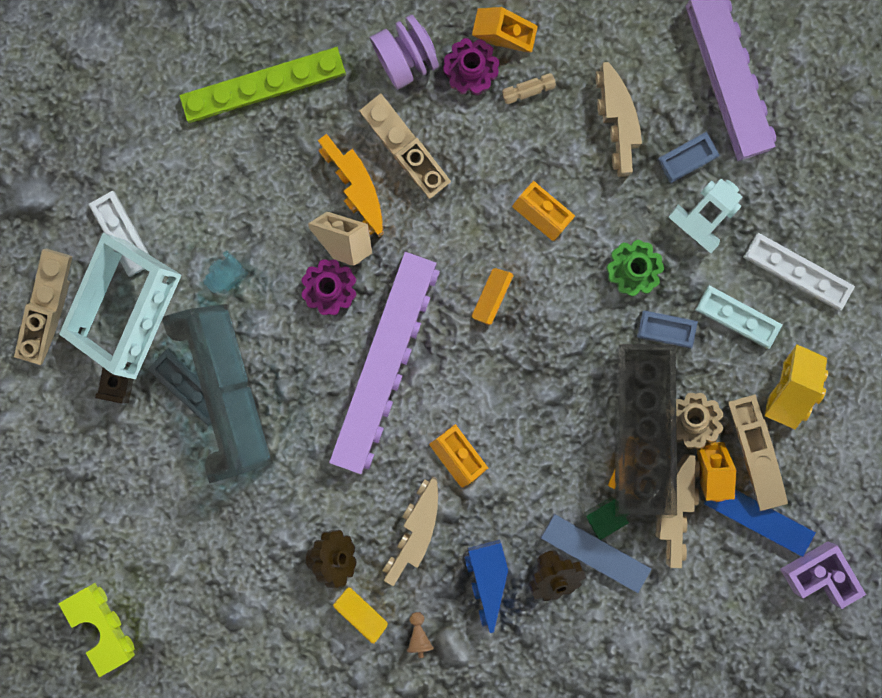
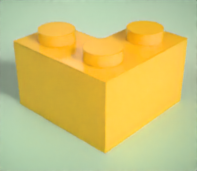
M796 344L783 362L781 380L767 399L765 416L794 430L801 421L806 422L812 412V407L815 403L820 404L826 393V389L823 386L828 376V370H826L827 357Z

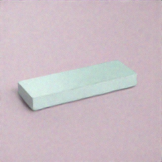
M710 285L707 286L695 311L766 349L771 348L782 327L781 323Z

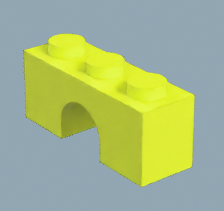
M93 583L58 604L71 628L83 622L92 623L98 628L100 632L99 643L87 651L86 655L98 676L101 677L134 657L133 651L135 648L129 636H124L119 627L121 626V621L118 615L109 609L106 603L108 599L104 590L101 587H97L96 583Z

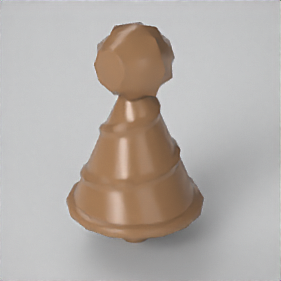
M414 612L410 616V623L415 627L413 628L406 651L418 653V658H423V652L433 650L434 647L421 627L425 620L424 615L421 612Z

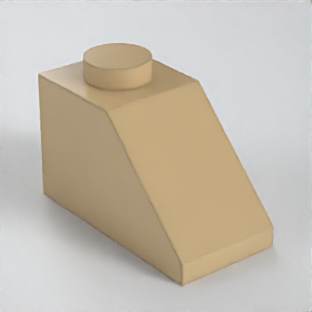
M326 212L308 223L309 229L335 260L354 266L372 254L368 224L330 212Z

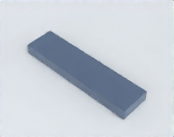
M553 514L541 535V539L639 593L652 570L645 564L599 540V538L556 514Z

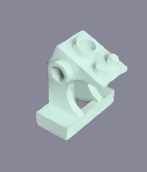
M720 179L714 183L711 180L700 192L704 197L689 213L678 204L670 213L669 218L707 251L712 253L720 242V239L712 231L726 216L732 218L741 207L738 202L742 196L738 193L739 188L731 181ZM709 201L721 210L712 222L699 213Z

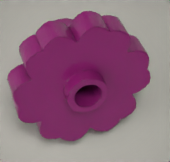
M464 38L460 42L454 43L452 45V53L444 57L443 73L445 76L450 77V87L462 95L466 94L469 90L473 95H480L482 92L488 91L491 86V80H495L499 74V60L492 56L493 47L481 39L472 43L471 40ZM469 64H473L476 66V68L470 69L466 66Z
M335 259L321 260L318 268L309 267L301 280L303 285L306 286L302 291L303 299L306 300L309 308H318L321 315H338L341 307L350 308L357 296L356 291L352 288L357 280L351 269L347 266L340 267L339 262ZM326 284H334L335 289L332 293L325 291Z

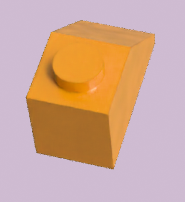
M503 7L478 8L472 36L491 45L532 53L538 26Z
M706 443L703 449H697V458L700 464V484L706 501L721 502L735 499L736 468L725 443Z

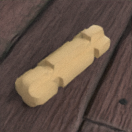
M549 73L541 76V79L534 78L517 84L515 88L513 86L502 90V96L506 104L516 102L518 98L522 100L540 94L542 90L546 92L554 89L556 82L554 76Z

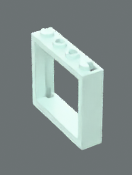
M103 233L59 335L113 375L136 379L181 278V274L128 241ZM124 255L149 271V275L112 356L87 338V334L120 258ZM164 276H167V277H168V280H167L166 283H165V282H162L163 279H164ZM80 327H82L83 329H82L81 333L79 334L78 331H79ZM127 362H131L129 367L126 366Z

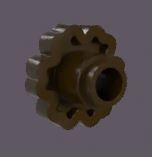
M341 530L324 531L321 534V540H316L313 548L309 549L306 554L307 567L313 571L316 580L319 583H325L327 588L345 586L347 577H353L357 562L353 556L355 545L351 537L343 535Z
M548 551L537 558L538 572L532 576L534 580L530 581L528 585L534 599L542 598L543 601L556 600L563 594H571L582 585L581 581L586 578L580 562L573 563L571 559L563 560V557L558 555L556 551Z

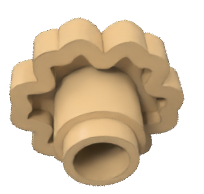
M688 393L685 396V400L676 399L668 410V417L671 421L668 423L667 429L675 442L683 441L686 449L695 448L701 450L705 447L706 442L715 443L723 431V426L720 423L723 418V411L719 408L716 401H707L703 393ZM692 418H698L700 420V423L692 424L690 420Z

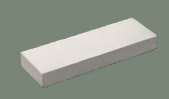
M114 191L89 203L104 233L124 239L149 254ZM124 255L121 256L120 262L129 277L144 270L143 267Z

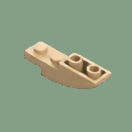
M603 62L600 71H596V87L601 88L602 99H598L597 102L598 115H603V123H614L610 127L611 142H616V153L612 154L613 170H618V177L630 176L633 172L631 149L639 148L642 144L640 125L632 98L625 84L611 64Z
M381 93L359 110L360 114L375 131L377 137L429 199L451 182Z
M47 248L42 250L31 300L25 306L14 354L15 358L38 365L43 364L70 284V281L67 279L73 256Z
M756 394L728 402L759 510L764 511L788 504L765 419L763 420Z
M684 454L676 465L664 489L659 505L656 537L666 540V565L670 568H682V561H686L687 547L686 544H682L683 533L687 532V517L683 516V512H694V505L699 504V490L695 488V477H699L700 464L699 461H695V455Z
M433 476L430 481L424 479L416 494L420 495V498L415 505L410 503L402 516L406 520L403 527L412 532L410 535L405 532L397 545L401 549L396 559L390 557L383 569V572L387 573L384 581L392 586L396 583L407 563L418 568L430 543L438 508L437 479Z

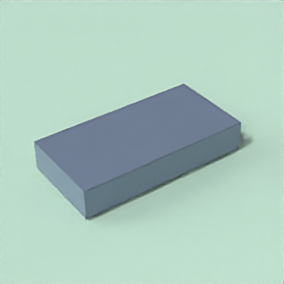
M705 132L658 158L657 161L671 184L718 158L720 155L708 133Z
M643 310L637 338L692 349L698 321Z

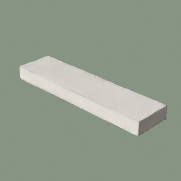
M760 233L755 234L743 256L744 259L838 311H842L855 288L854 285Z

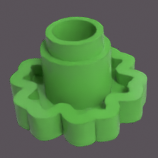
M635 240L631 245L623 242L611 252L612 262L606 266L609 282L618 283L617 290L619 293L633 297L639 291L643 294L650 293L654 287L659 285L660 280L657 275L663 272L664 265L662 263V256L659 253H652V244L641 240ZM631 264H636L639 267L637 274L631 270Z

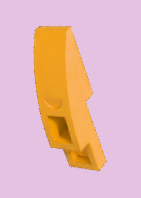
M325 134L318 140L322 147L318 151L328 164L333 161L339 168L335 173L345 185L350 182L351 185L344 190L347 196L344 200L345 204L353 214L359 211L364 218L362 222L368 224L370 235L376 233L380 238L384 235L382 212L376 190L366 168L353 148L343 155L330 137Z

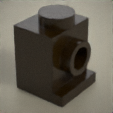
M103 367L98 393H96L95 398L121 404L129 403L134 379L113 375ZM113 376L118 379V384L115 387L111 386Z

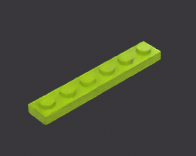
M337 46L179 96L187 122L192 123L345 76L346 72Z

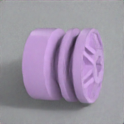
M412 14L405 17L408 31L400 21L395 23L398 33L397 37L394 38L386 28L369 37L377 57L397 90L413 82L410 68L415 66L421 75L427 74L423 61L427 63L431 70L439 68L434 45L425 28L418 23Z

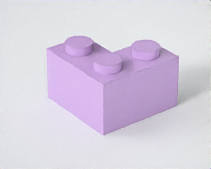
M828 541L780 569L792 591L801 598H805L823 587L831 603L843 609L866 595L838 545Z

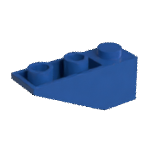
M500 540L469 547V555L464 556L468 573L474 571L476 582L471 583L475 600L481 598L483 609L478 610L482 627L488 626L490 633H494L508 574V567Z

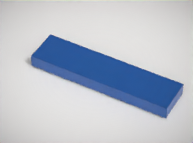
M735 490V499L721 502L706 501L705 499L703 502L704 505L802 557L816 532L773 509L760 511L756 500Z

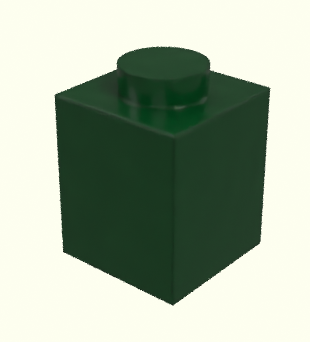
M612 496L583 513L599 540L629 524L625 517L629 515L626 506L622 500L616 501Z

